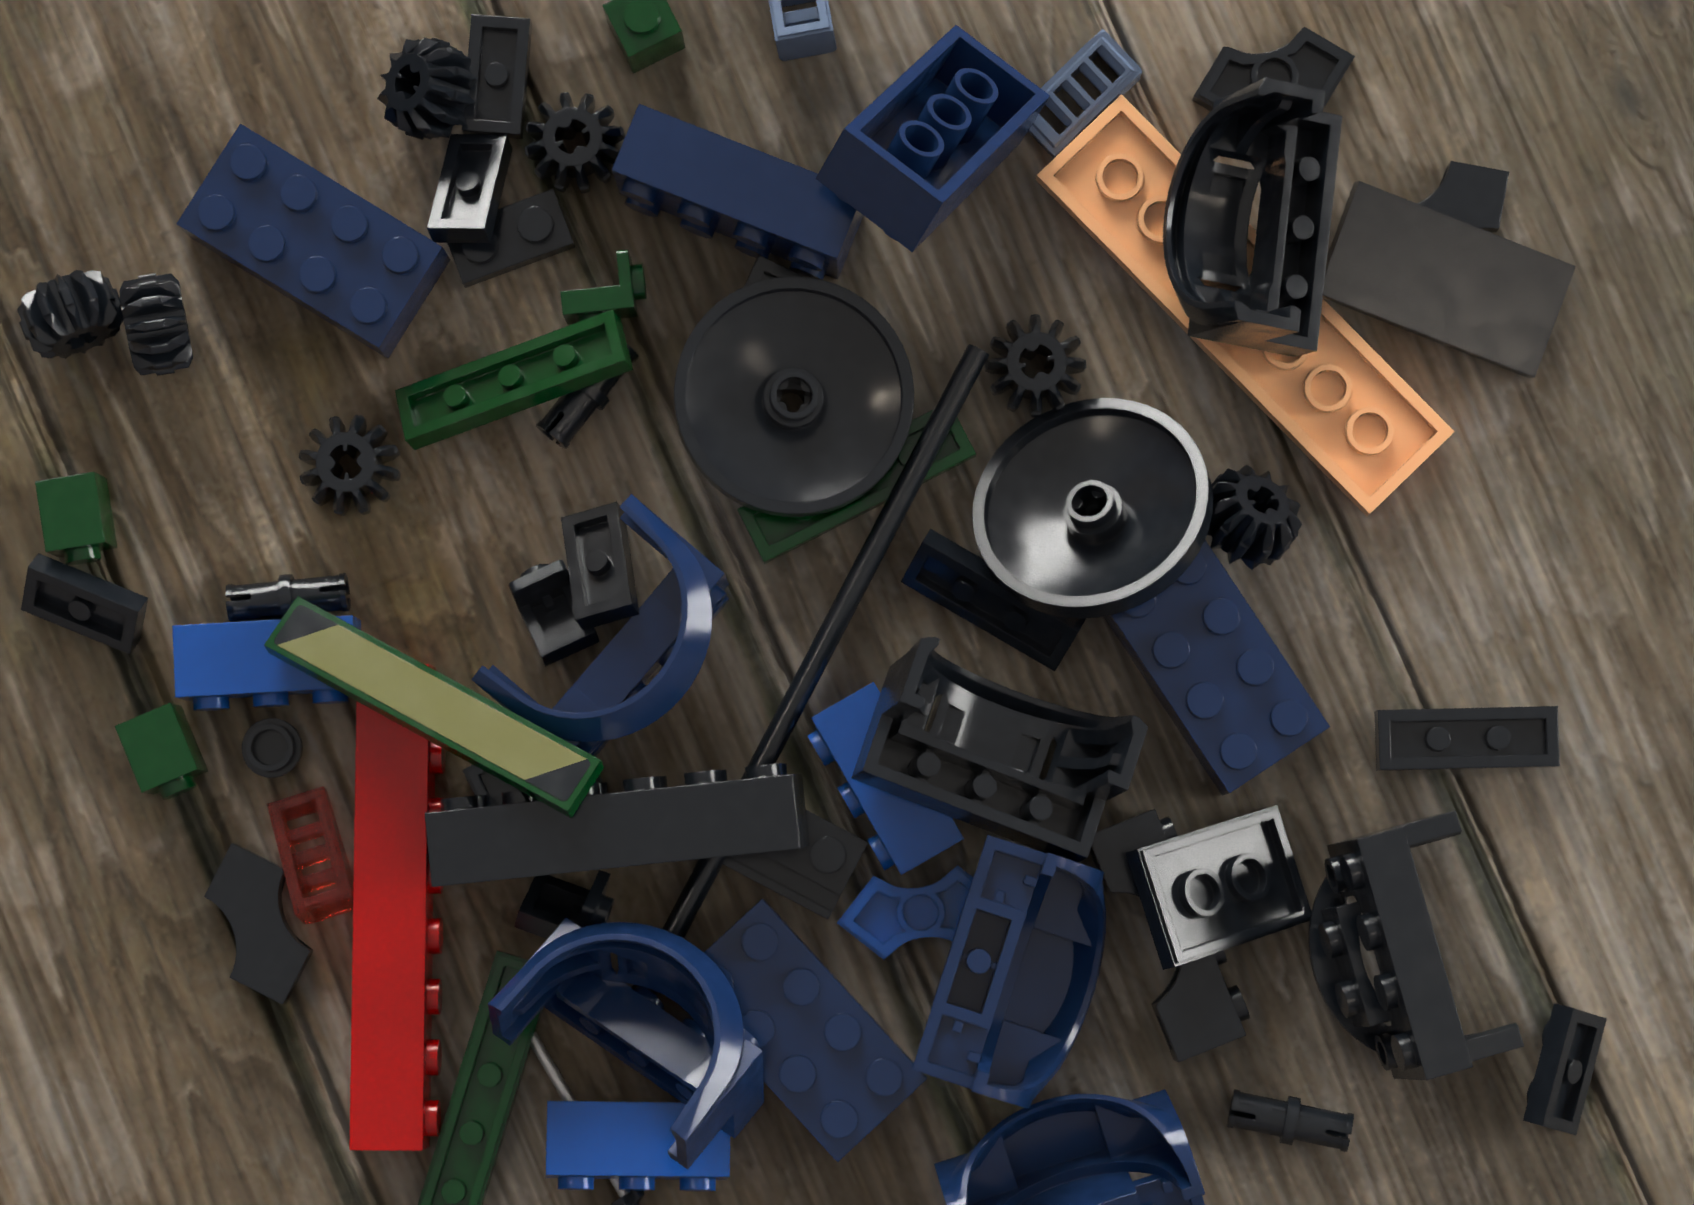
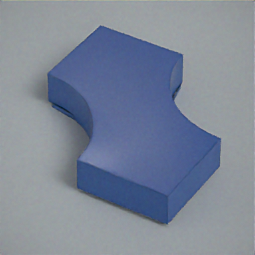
M958 865L940 881L919 888L896 887L873 876L838 920L837 924L883 960L902 944L914 939L939 937L952 941L973 877Z

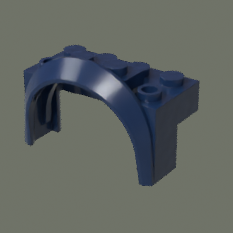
M632 494L620 505V509L624 511L620 519L669 560L673 567L640 606L639 615L632 616L552 709L538 704L494 665L489 670L482 665L471 679L504 708L593 756H596L609 740L633 734L654 723L682 699L692 686L706 658L712 632V620L729 601V598L726 596L727 593L724 591L729 585L725 573ZM661 665V666H662V669H661V670L659 671V673L650 681V683H649L648 685H646L645 682H646V681L648 680V678L654 673V671Z
M566 917L521 970L488 1003L493 1034L508 1045H511L544 1007L685 1104L682 1112L670 1128L676 1141L669 1148L668 1154L670 1158L686 1169L690 1168L720 1130H723L735 1139L764 1103L763 1050L760 1049L758 1041L748 1031L743 1029L740 1006L732 986L716 963L703 951L682 937L666 930L628 922L601 923L581 928ZM611 953L617 955L619 968L617 974L612 968ZM626 983L639 986H636V988L633 990ZM647 988L661 993L676 1002L695 1021L685 1018L680 1022L664 1011V1005L661 1000Z

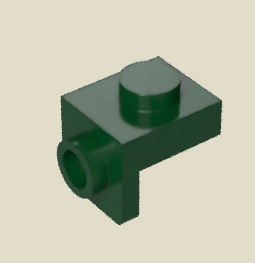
M628 249L616 250L620 285L560 291L562 313L567 324H574L612 309L620 319L638 317L636 300L647 299L643 264L632 265Z

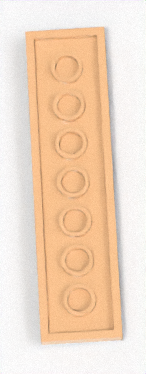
M1121 94L1037 174L1036 181L1188 334L1190 318L1182 309L1169 278L1163 249V223L1166 200L1181 154ZM1250 224L1247 236L1248 277L1252 271L1256 230ZM1324 299L1322 300L1316 352L1293 357L1191 337L1366 517L1455 432Z

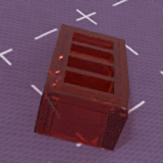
M322 786L268 803L267 807L294 914L303 924H312L353 911L354 878L327 789ZM318 812L320 821L289 830L287 821ZM324 836L325 844L296 853L294 845ZM330 860L331 868L303 876L301 869ZM334 884L337 885L335 889L309 897V892Z

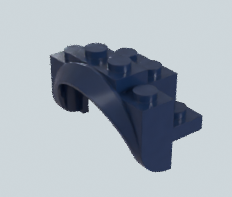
M987 835L930 1008L931 1011L912 1070L969 1088L972 1092L1024 1108H1030L1032 1101L1054 1077L1067 1058L1081 1030L1095 991L1106 936V907L1103 887L1105 872L1051 853H1043Z
M1166 1089L1133 1100L1100 1094H1072L1046 1099L1030 1105V1108H1023L1002 1120L969 1153L934 1164L946 1205H1205L1202 1195H1205V1191L1189 1142ZM1129 1172L1152 1175L1132 1181Z

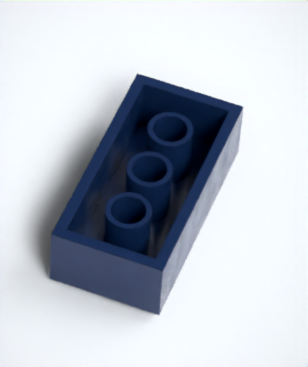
M955 25L844 128L815 179L834 192L840 200L851 205L876 224L890 238L898 241L913 252L1021 143L1050 95L959 26Z
M641 104L636 109L612 168L619 193L627 197L624 204L629 208L651 217H658L660 210L682 218L679 225L693 234L712 239L715 232L737 240L734 246L737 250L755 258L762 256L768 259L770 253L791 261L789 267L791 271L809 278L823 280L824 276L827 275L838 280L864 216L851 205L840 200L834 192L815 179L818 173Z
M242 124L238 126L176 223L193 240L386 358H389L451 260L444 248Z
M1206 540L1191 565L1163 592L1132 609L1103 616L1222 796L1239 788L1330 727Z
M761 899L704 952L726 976L740 1006L743 1029L748 1031L758 1041L760 1049L763 1050L764 1083L837 1162L927 1080V1076L924 1073L912 1070L914 1063L912 1059L765 899Z

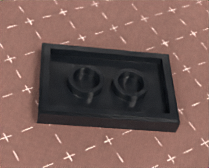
M1277 805L1126 852L1163 970L1177 967L1310 921V905Z

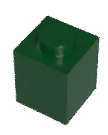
M611 0L602 5L607 23L633 74L685 48L682 30L667 0Z
M93 471L35 481L44 545L47 553L58 558L65 557V564L79 565L99 561L102 559V550L117 548L107 478Z
M168 703L115 726L141 793L154 795L160 792L162 799L167 800L197 787L194 777L208 772L181 705Z

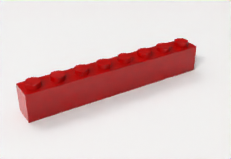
M425 664L426 666L436 670V667L430 664ZM357 701L349 1150L423 1151L430 1147V1136H439L441 1126L440 1100H431V1076L440 1075L442 1047L440 1039H431L432 1015H440L442 1010L441 978H432L433 954H442L443 921L442 918H433V894H442L444 887H432L425 813L442 811L441 799L444 798H435V774H444L446 750Z

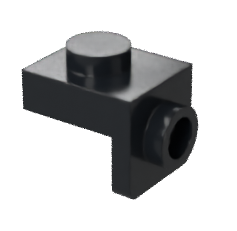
M557 560L551 564L535 565L523 572L520 578L509 583L508 586L545 667L600 642L594 627L582 630L575 621L569 572L563 560Z
M599 870L590 890L550 875L535 876L518 911L514 927L548 939L566 917L581 928L607 923L615 900L605 895L611 874Z

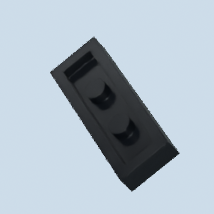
M932 529L929 530L901 580V583L1053 671H1056L1086 620V618L1053 616L1022 604L999 585L989 571L984 559Z
M1558 706L1374 711L1376 771L1560 766Z

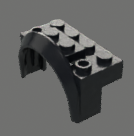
M1265 77L1233 94L1215 100L1213 110L1197 126L1184 147L1176 165L1166 200L1163 223V249L1169 278L1182 309L1190 318L1188 336L1293 357L1317 351L1342 124L1341 115L1323 112L1324 90ZM1218 156L1250 162L1254 169L1223 164L1213 160ZM1260 182L1261 193L1253 266L1248 277V227L1254 196Z
M921 638L903 657L889 667L851 778L1043 853H1051L1075 862L1088 858L1106 801L1129 789L1148 726L1135 715L1117 717L1095 715L1056 705L1004 687L965 670L939 655L934 650L939 645V638ZM937 697V700H936L934 709H933V711H932V714H931V717H930V720H929L927 729H926V731H925V727H926V724H927L929 715H930V713H931V710H932V707H933L935 698ZM1054 739L1057 746L1047 776L1042 780L1039 777L1050 743Z
M1456 810L1327 845L1330 858L1325 859L1324 862L1326 877L1320 885L1311 911L1308 940L1309 955L1313 975L1323 1000L1336 1020L1349 1034L1366 1047L1377 1052L1383 1068L1386 1071L1391 1070L1394 1079L1427 1081L1472 1068V1061L1524 1047L1520 1030L1516 1023L1464 1035L1410 848L1460 835L1462 830ZM1349 896H1354L1357 902L1347 903V899ZM1360 939L1367 951L1374 950L1380 974L1374 976V988L1363 964ZM1391 1021V1026H1387L1384 1022Z

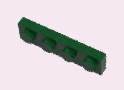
M612 309L395 390L405 441L414 450L629 372L633 370L621 319Z
M933 410L912 420L903 448L889 471L871 490L848 505L831 512L805 517H782L758 512L745 506L738 508L737 511L764 564L884 504ZM956 418L923 483L976 457V452L958 418Z

